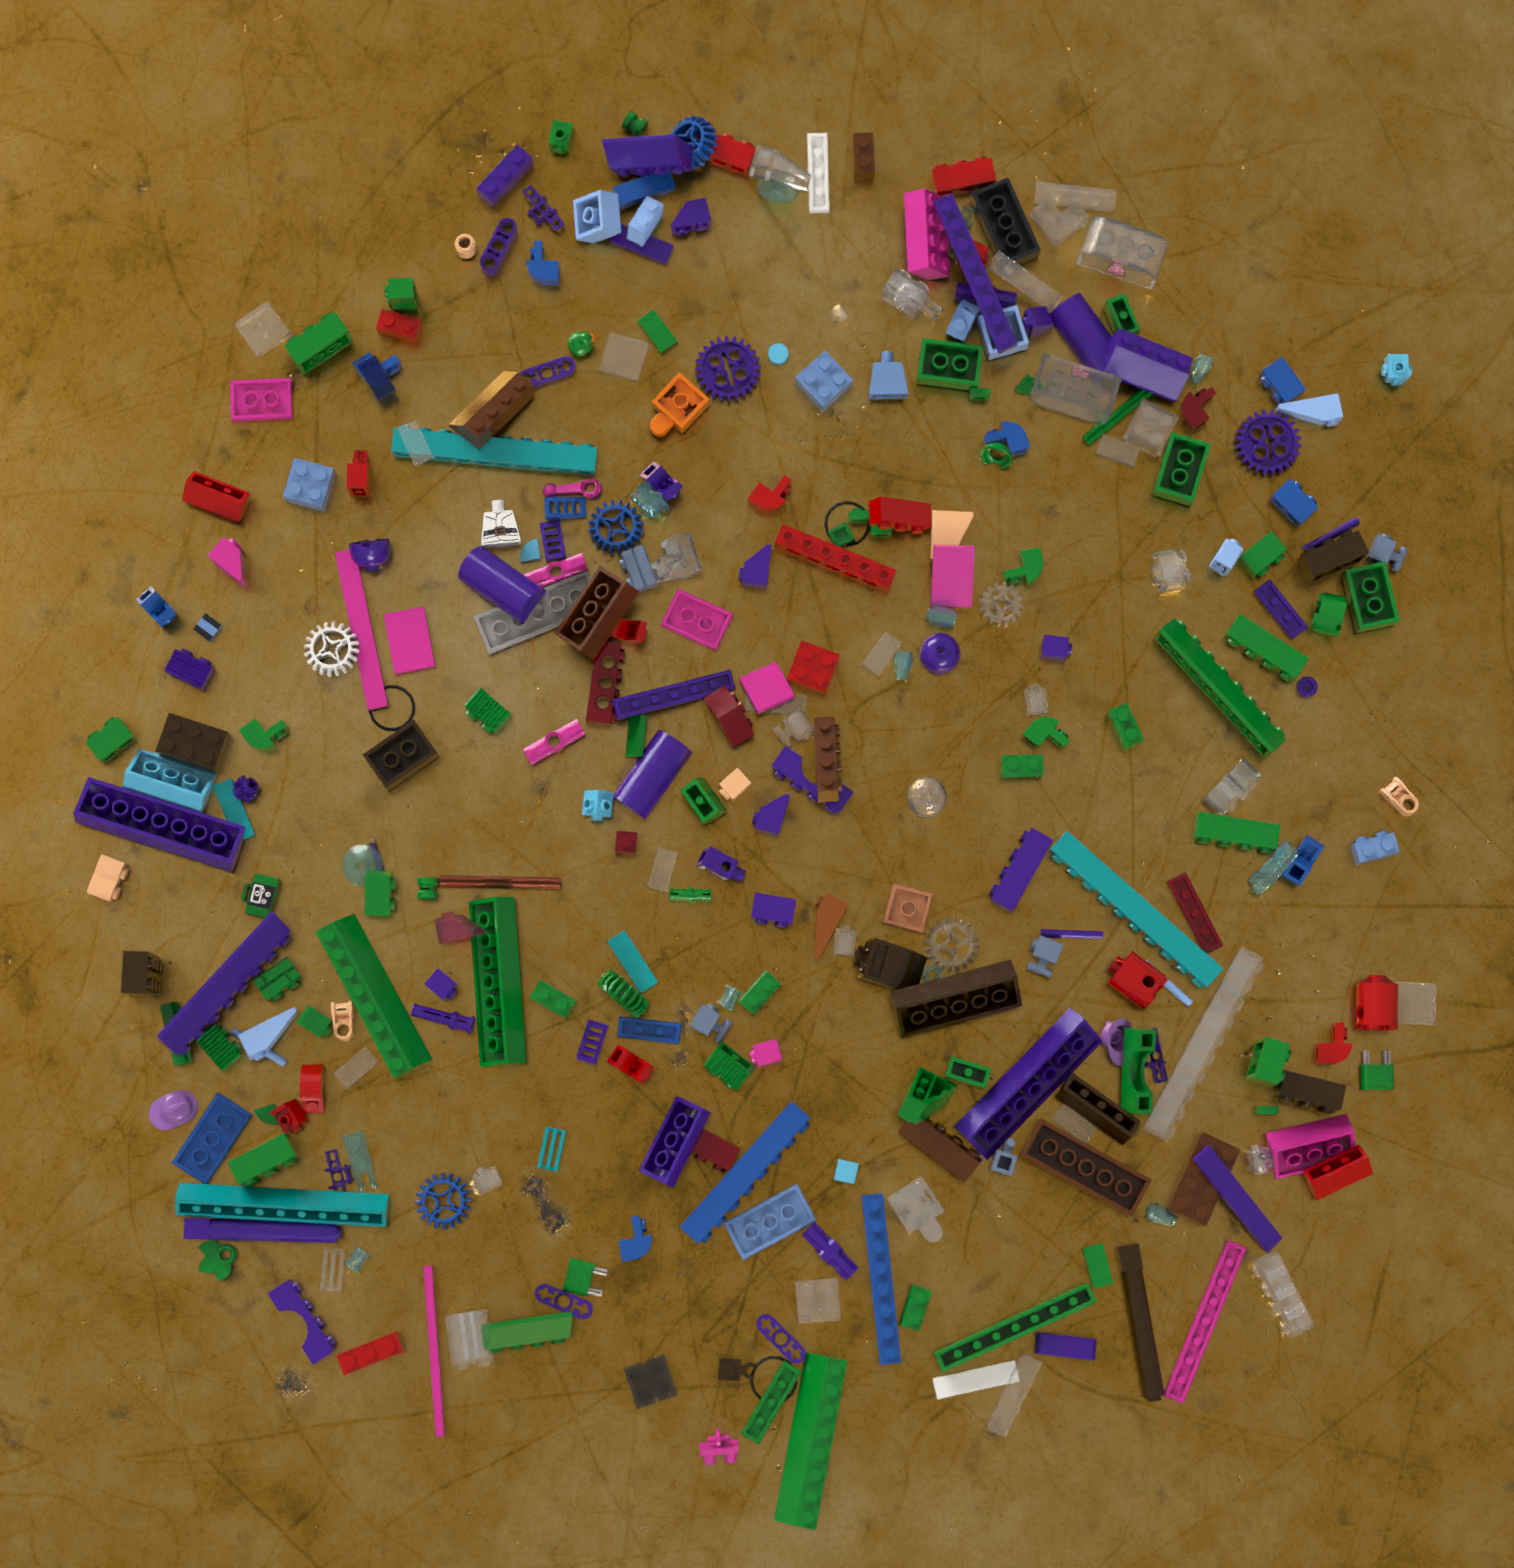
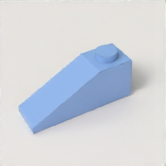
M1338 393L1278 404L1276 407V413L1281 412V415L1317 425L1326 424L1327 427L1338 425V422L1343 418Z
M295 1007L238 1034V1038L250 1061L253 1059L257 1061L266 1056V1053L270 1051L297 1016Z

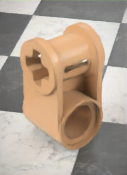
M1394 777L1391 784L1385 789L1382 788L1380 790L1381 795L1402 816H1410L1418 809L1419 802L1399 778ZM1403 802H1411L1413 809L1406 810L1403 807Z
M349 1000L348 1003L338 1004L331 1002L334 1034L341 1041H349L354 1036L352 1000ZM342 1026L349 1027V1033L346 1036L339 1035V1029Z

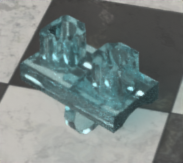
M648 482L637 485V492L631 494V500L642 508V514L646 518L657 517L660 511L669 510V504L663 500V495L660 492H653Z

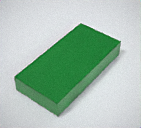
M654 309L638 320V324L660 354H663L678 343Z
M636 715L629 717L625 757H643L647 716Z
M1103 1243L1083 1247L1082 1250L1092 1289L1114 1284Z

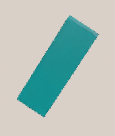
M230 778L213 785L212 787L226 821L246 827L243 840L255 836L242 801L238 800L233 794V779Z
M625 930L607 941L641 994L658 983Z

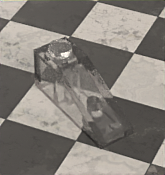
M757 145L749 176L808 191L811 175L778 150Z

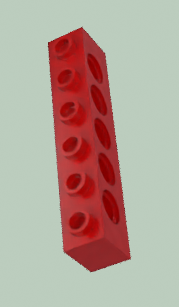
M782 524L775 540V548L886 593L889 592L896 575V569L785 524Z

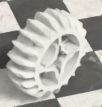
M335 621L332 622L331 627H329L328 622H324V629L317 625V633L314 630L310 631L314 637H306V641L311 644L304 645L306 650H310L304 653V656L307 658L311 657L307 663L309 665L314 664L312 667L314 671L320 668V675H323L327 670L328 677L332 676V671L338 677L340 676L339 670L342 669L343 673L346 674L347 670L345 667L347 665L351 669L354 667L350 661L357 662L358 658L353 656V654L359 653V649L354 648V646L359 645V642L353 641L356 637L355 633L349 635L351 628L348 627L344 630L345 625L343 623L337 628ZM338 634L343 636L344 639L332 641L327 635ZM322 638L324 646L321 650H319V653L316 654V646L319 640ZM327 641L333 647H337L334 648L336 650L335 654L337 655V657H335L334 654L330 651L327 652V650H329V645L327 644ZM348 644V652L342 660L340 651ZM322 658L324 660L326 658H333L337 664L328 665L319 660Z

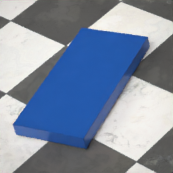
M217 1092L171 1163L201 1183L209 1184L253 1114Z

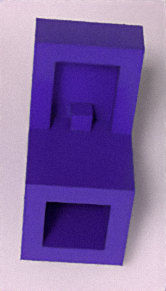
M654 461L639 475L664 502L675 498L683 487L679 481L670 477L665 469Z

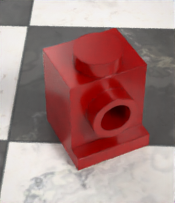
M296 1099L288 1101L270 1112L271 1116H275L284 1133L290 1131L291 1134H294L302 1129L301 1125L308 1121Z

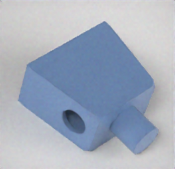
M962 300L952 317L946 334L965 343L980 312L978 306Z
M891 351L881 352V362L873 363L868 399H907L908 389L902 362H893V352Z

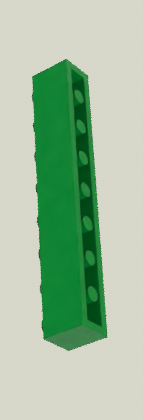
M1083 1283L934 1351L933 1354L941 1372H945L1088 1307L1097 1301L1089 1284Z

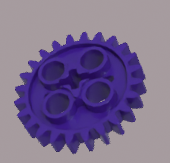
M725 336V341H721L720 337H717L716 344L710 340V348L705 345L703 346L705 353H698L701 359L696 360V364L699 367L695 368V372L701 373L696 376V380H703L699 386L700 388L706 386L705 394L711 391L712 398L719 395L720 401L727 397L728 402H730L732 396L738 401L739 394L745 398V390L752 392L750 385L757 386V381L754 378H760V374L755 371L761 370V366L756 365L759 362V357H754L756 350L749 351L751 344L743 346L744 339L737 343L736 336L733 337L732 341H729L728 336ZM722 352L725 353L728 367L731 368L734 385L730 384L728 372L725 369V363L721 355ZM731 353H738L740 358L731 360L729 355ZM716 358L721 363L718 366H712L709 362ZM741 371L746 374V377L737 379L735 374ZM723 377L727 382L724 385H718L715 381L717 378Z
M1262 410L1261 416L1254 412L1253 418L1248 416L1246 418L1247 423H1241L1243 429L1237 430L1236 433L1240 436H1237L1234 440L1240 444H1237L1235 449L1241 450L1237 457H1244L1241 463L1245 464L1248 462V470L1255 467V474L1262 470L1263 476L1266 475L1267 471H1270L1271 476H1273L1275 470L1281 474L1283 472L1282 467L1288 470L1290 468L1289 463H1295L1294 457H1298L1300 454L1295 449H1300L1302 446L1296 442L1301 440V436H1295L1299 428L1292 429L1295 422L1288 423L1289 416L1282 419L1281 412L1275 416L1273 410L1270 411L1269 415L1266 414L1265 410ZM1265 425L1267 426V429H1268L1267 435H1266V431H1265V428H1264ZM1272 428L1280 429L1281 435H1274ZM1252 431H1259L1261 438L1253 437ZM1266 438H1268V442H1272L1270 447H1268L1267 443H1264ZM1275 448H1282L1284 455H1278L1275 452ZM1261 450L1264 453V457L1258 458L1255 455V451ZM1269 451H1270L1272 460H1269V457H1268Z

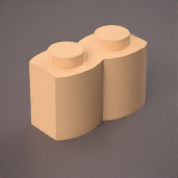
M102 854L89 883L87 893L109 902H113L114 899L117 900L121 892V888H119L120 882L126 879L129 872L127 864Z

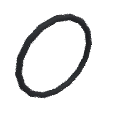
M843 501L836 503L833 507L829 509L825 516L824 526L826 534L829 536V530L827 526L828 517L832 510L835 509L837 506L843 504H851L859 508L864 507L856 502ZM869 522L867 523V530L863 537L860 538L858 541L852 542L846 546L859 544L866 538L867 534L870 531Z
M387 685L384 686L385 689L397 688L399 690L404 691L409 696L410 701L412 703V713L409 719L401 726H398L396 728H387L385 726L380 725L374 719L372 710L369 711L371 720L379 728H382L386 731H396L412 720L413 715L415 713V703L412 695L405 688H402L398 685Z
M769 1356L761 1359L756 1364V1367L753 1368L751 1375H754L757 1367L764 1361L770 1359H778L781 1361L785 1360L788 1363L790 1362L780 1356ZM750 1379L753 1393L761 1400L762 1397L755 1390L753 1379ZM798 1379L795 1382L791 1393L787 1396L785 1401H787L794 1394L797 1388Z

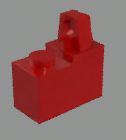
M354 450L352 463H347L346 488L350 496L371 497L372 468L369 464L367 450Z

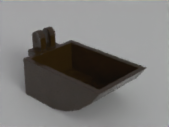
M869 938L864 947L858 946L854 953L856 956L852 960L853 966L858 967L857 972L859 974L857 978L892 990H898L920 983L927 957L878 938Z

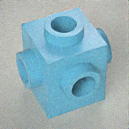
M1388 354L1381 368V375L1385 377V383H1391L1392 386H1400L1411 377L1412 365L1409 364L1408 354Z
M584 790L582 815L590 816V820L603 821V818L611 817L613 792Z

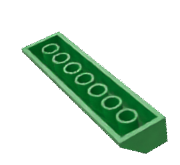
M1172 619L1157 632L1154 638L1260 754L1267 758L1286 740L1283 730L1278 726L1275 727L1270 722L1271 718L1264 711L1261 712L1256 707V701L1251 696L1247 697L1242 692V686L1237 681L1233 682L1228 677L1229 672L1222 665L1220 667L1214 661L1215 657L1210 651L1207 650L1205 652L1200 646V640L1194 635L1191 636L1186 631V625L1181 620Z
M495 896L469 902L480 1067L526 1063L514 897Z
M355 914L336 920L315 931L393 1078L398 1079L431 1061L430 1053Z
M806 1352L774 1521L816 1530L848 1360Z

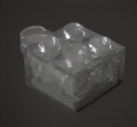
M896 268L882 288L881 299L914 321L920 312L936 321L939 318L938 314H942L944 311L940 305L929 299L930 290L928 286L921 281L916 282L913 280L911 275L905 270L900 271Z
M922 1176L886 1198V1201L908 1234L919 1229L924 1239L928 1242H936L942 1237L943 1229L935 1217L943 1213L944 1209Z

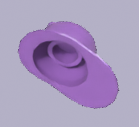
M1124 1018L1117 1019L1114 1022H1105V1027L1101 1033L1102 1043L1108 1048L1113 1063L1123 1067L1124 1027H1132L1131 1023Z
M185 1090L174 1091L160 1097L150 1107V1121L153 1126L161 1130L173 1129L184 1124L196 1115L198 1109L197 1099L192 1093Z

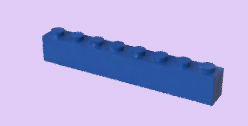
M791 1101L683 1222L680 1228L698 1244L701 1241L705 1244L713 1235L710 1232L715 1225L718 1228L727 1219L724 1216L727 1211L731 1210L733 1212L741 1203L738 1199L743 1194L747 1196L753 1190L754 1186L752 1183L757 1178L761 1180L768 1173L767 1166L771 1162L775 1165L783 1156L780 1154L783 1148L789 1149L796 1141L794 1136L799 1131L803 1133L809 1127L810 1123L808 1120L810 1117Z
M883 1193L862 1195L879 1364L901 1363Z

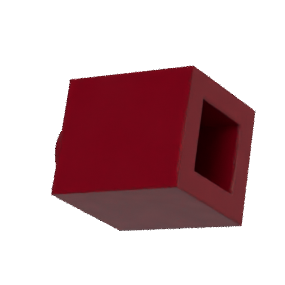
M617 831L615 853L636 856L638 833Z

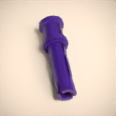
M414 1003L411 1011V1016L448 1025V1028L451 1030L467 1031V1034L470 1035L475 1024L474 1016L471 1018L459 1015V1012L456 1011L451 1014Z

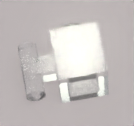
M798 707L783 718V723L786 726L784 730H782L779 724L772 728L783 745L788 748L793 744L789 739L791 735L799 742L801 739L807 740L814 734L812 732L814 724L801 707Z

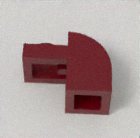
M1212 387L1207 390L1203 388L1195 394L1196 398L1189 392L1180 406V419L1190 434L1207 423L1209 416L1201 406L1215 397L1216 392Z

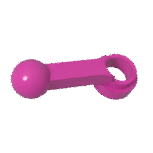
M588 478L584 482L565 485L548 483L543 487L542 493L545 498L582 493L588 499H595L601 494L602 485L595 478ZM589 483H594V491L587 493V485Z

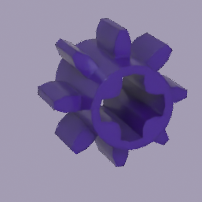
M243 775L233 783V794L240 801L245 799L246 802L254 799V796L258 795V784L251 777L246 779Z

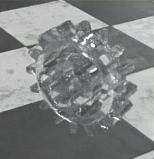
M1003 581L1001 586L995 582L994 588L989 585L987 586L988 593L982 592L981 595L985 599H980L979 603L984 606L980 607L979 610L981 612L985 611L983 618L989 617L990 624L997 621L998 627L1001 622L1008 626L1009 620L1013 623L1016 621L1015 615L1020 617L1021 612L1018 609H1023L1024 607L1023 604L1019 603L1023 600V596H1017L1020 590L1013 591V584L1006 587L1005 581ZM999 591V594L995 598H989L993 593ZM1007 593H1009L1014 600H1010V598L1007 596ZM999 600H1003V604H1006L1003 608H1000L999 604H997ZM989 608H992L995 611L996 615H994L989 610ZM1013 610L1010 615L1004 617L1005 612Z

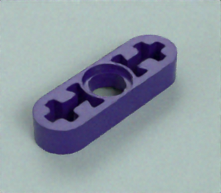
M564 356L525 369L520 374L524 377L525 375L534 377L536 376L535 371H538L540 381H537L536 377L531 379L533 388L571 376L575 372L576 366L571 357ZM564 362H567L568 365L571 364L568 371L562 368L558 370L560 374L556 375V369L553 365L557 364V368H561ZM550 368L553 374L549 378H544L541 375L542 370Z
M541 1284L535 1290V1298L539 1302L563 1312H571L569 1309L573 1306L574 1299L578 1300L576 1305L582 1306L584 1303L587 1304L589 1312L584 1313L583 1316L580 1315V1310L574 1308L572 1316L586 1319L593 1312V1306L589 1301L551 1285ZM546 1287L548 1288V1293L554 1295V1291H557L558 1294L554 1299V1304L550 1303L552 1299L549 1297H545L544 1300L541 1299L539 1290H544ZM562 1295H566L570 1299V1304L566 1308L558 1305V1298Z
M763 1314L758 1318V1330L790 1362L797 1364L804 1360L806 1355L804 1348L771 1315ZM763 1318L765 1320L771 1319L770 1325L773 1328L776 1325L780 1328L772 1334V1337L767 1335L771 1332L768 1328H761V1320ZM780 1332L785 1333L787 1342L784 1345H778L775 1342L776 1334ZM791 1340L795 1343L791 1345L795 1350L801 1349L800 1359H792V1352L787 1349V1352L782 1350L789 1345Z

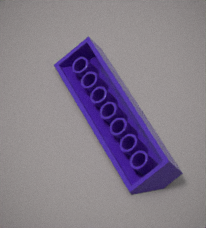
M90 777L86 781L73 812L75 823L233 872L239 857L246 829L245 826Z
M271 911L156 1035L158 1041L176 1057L180 1054L184 1056L191 1048L189 1044L194 1039H200L206 1032L204 1028L209 1023L212 1025L220 1017L218 1013L223 1007L227 1009L234 1001L233 996L237 992L241 994L249 985L246 982L251 977L256 978L263 970L261 966L266 961L268 963L271 962L277 955L275 951L280 946L284 947L291 940L289 937L291 931Z
M1069 1008L954 1127L988 1160L994 1154V1151L1004 1144V1140L1008 1139L1102 1043L1101 1038L1082 1016Z

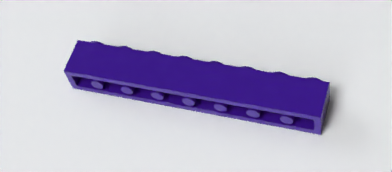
M948 194L933 201L998 354L1016 347L1017 341L953 194Z

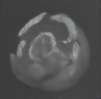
M921 777L909 786L906 802L909 809L915 815L932 818L944 810L947 803V791L939 780L933 777Z

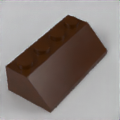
M503 371L449 424V427L480 450L534 397L533 383L518 372Z

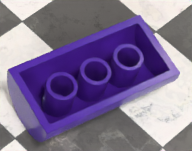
M1077 293L1058 305L1050 313L1055 329L1081 365L1091 370L1089 376L1096 382L1106 375L1102 371L1109 339L1112 335L1083 295Z
M482 546L473 549L465 557L459 568L458 578L460 581L521 624L525 622L546 593L545 589Z
M659 729L644 749L643 757L637 759L613 793V799L646 820L690 758L692 752L677 739Z
M676 1096L639 1171L674 1188L711 1112Z

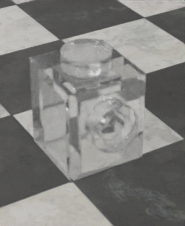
M486 1166L476 1169L474 1171L475 1175L471 1176L473 1181L470 1182L474 1193H479L480 1196L504 1185L496 1166L488 1169Z

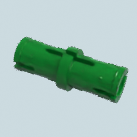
M688 887V889L670 888V901H688V903L693 901L711 902V889H693V887Z

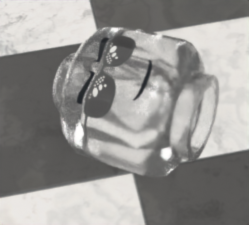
M1261 1144L1249 1146L1250 1151L1244 1153L1248 1172L1254 1173V1176L1271 1172L1270 1168L1274 1166L1270 1148H1262Z

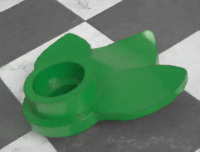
M215 1240L200 1244L198 1248L206 1256L202 1259L198 1270L203 1273L215 1272L218 1281L227 1278L231 1273L232 1263L237 1258L236 1248L231 1244L221 1245ZM226 1250L230 1252V1257L227 1259L223 1256Z

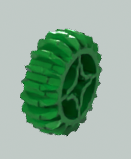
M608 969L600 977L598 986L632 1016L638 1018L647 1010L646 1008L649 1006L648 1000L616 972Z

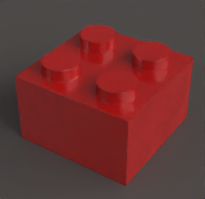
M801 640L789 671L787 682L825 696L840 654Z

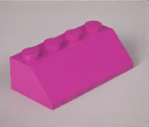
M1347 1114L1266 1133L1267 1149L1272 1156L1270 1161L1275 1179L1304 1173L1303 1170L1354 1147V1129Z

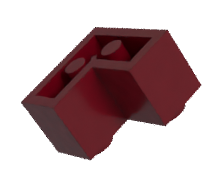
M723 686L703 698L732 747L754 736L751 729L754 725L748 715L744 716L743 713L746 712V709L733 691L729 692Z

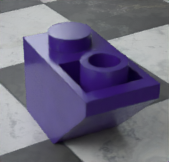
M706 197L685 202L671 224L672 235L681 236L692 230L704 231L711 226Z
M1046 306L1028 308L1022 317L1026 334L1028 333L1030 338L1052 330L1054 325Z

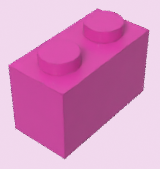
M777 1039L753 1045V1051L749 1052L752 1064H757L758 1068L782 1061Z

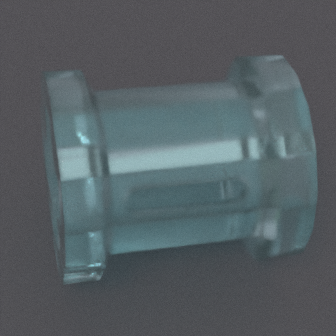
M930 965L925 968L922 978L925 982L932 981L929 980V976L926 974L934 970L938 978L933 980L942 977L941 969L935 965Z
M725 985V991L721 999L717 1000L716 1003L733 1011V1006L738 996L742 995V992L729 985Z
M355 1246L354 1252L344 1264L353 1271L360 1273L361 1266L371 1255Z

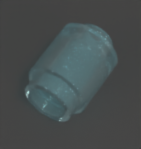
M933 604V608H928L926 620H930L929 625L947 629L948 627L953 628L957 612L952 611L951 608Z

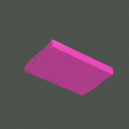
M292 379L230 380L231 421L293 419Z
M933 545L931 606L972 607L975 546Z
M677 589L660 626L717 651L733 617V613L681 589Z
M424 606L383 614L395 675L436 667Z

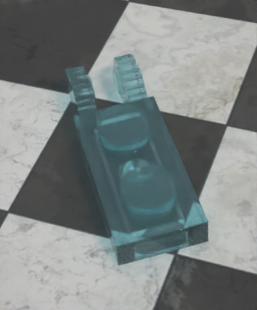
M1286 840L1276 850L1272 857L1264 863L1260 871L1252 874L1249 883L1252 887L1254 886L1253 889L1256 894L1265 892L1270 885H1273L1297 858L1298 853L1289 841Z
M363 1130L342 1136L359 1192L364 1191V1184L360 1175L368 1173L370 1186L376 1188L374 1168Z

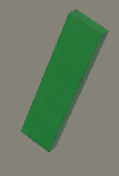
M785 1360L782 1362L743 1428L741 1435L759 1445L802 1372L800 1369Z

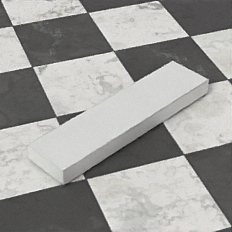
M807 133L809 213H829L827 133Z
M1015 1360L932 1379L936 1398L941 1399L1018 1382L1019 1376Z

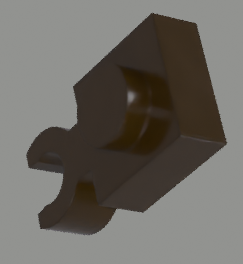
M719 1358L718 1380L740 1381V1375H744L747 1379H753L755 1375H749L747 1369L748 1367H756V1364L747 1363L741 1366V1359Z

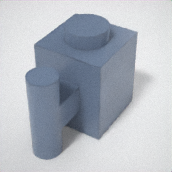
M1377 534L1365 560L1373 564L1385 561L1386 565L1390 560L1394 562L1391 569L1399 572L1408 549L1401 546L1398 553L1394 552L1393 550L1397 542L1393 541V538L1389 535Z
M1041 935L1038 937V940L1034 939L1030 950L1033 951L1031 956L1039 959L1037 964L1029 961L1027 969L1050 978L1053 970L1046 968V964L1055 965L1064 944Z
M709 1003L707 1006L702 1004L690 1027L706 1037L710 1035L712 1030L717 1032L713 1040L720 1044L733 1022L725 1019L723 1024L720 1025L717 1023L721 1016L717 1013L719 1009Z
M1014 1139L1004 1140L1002 1151H994L989 1167L990 1171L1012 1176L1018 1157L1011 1154L1012 1148L1015 1145Z

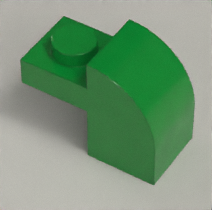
M869 502L868 510L854 508L852 511H849V524L869 522ZM869 522L870 538L891 537L892 528L878 529V526H872Z
M1041 547L1020 551L1021 567L1003 571V581L1009 582V584L1020 583L1021 579H1024L1025 586L1033 584L1039 578L1043 569Z
M1041 717L1034 720L1021 736L1036 749L1040 747L1047 737L1063 750L1070 742L1067 733L1061 729H1055L1059 721L1052 717Z
M255 718L239 729V732L254 749L271 751L277 748L273 740L283 738L289 728L283 720H280L265 731Z

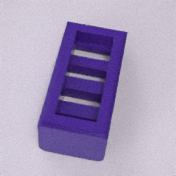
M560 520L539 523L546 563L567 559ZM547 527H557V530L545 532ZM558 534L556 538L546 539L548 535ZM558 541H559V545H554V546H548V545H547V543H552V542H558ZM561 549V552L549 554L550 550Z
M588 1019L577 1053V1060L597 1065L609 1025ZM595 1027L601 1029L602 1033L600 1034L594 1031H590V1028ZM588 1035L599 1037V1042L588 1039ZM586 1042L597 1045V1048L586 1047L585 1044ZM583 1051L592 1052L595 1055L594 1057L584 1055Z

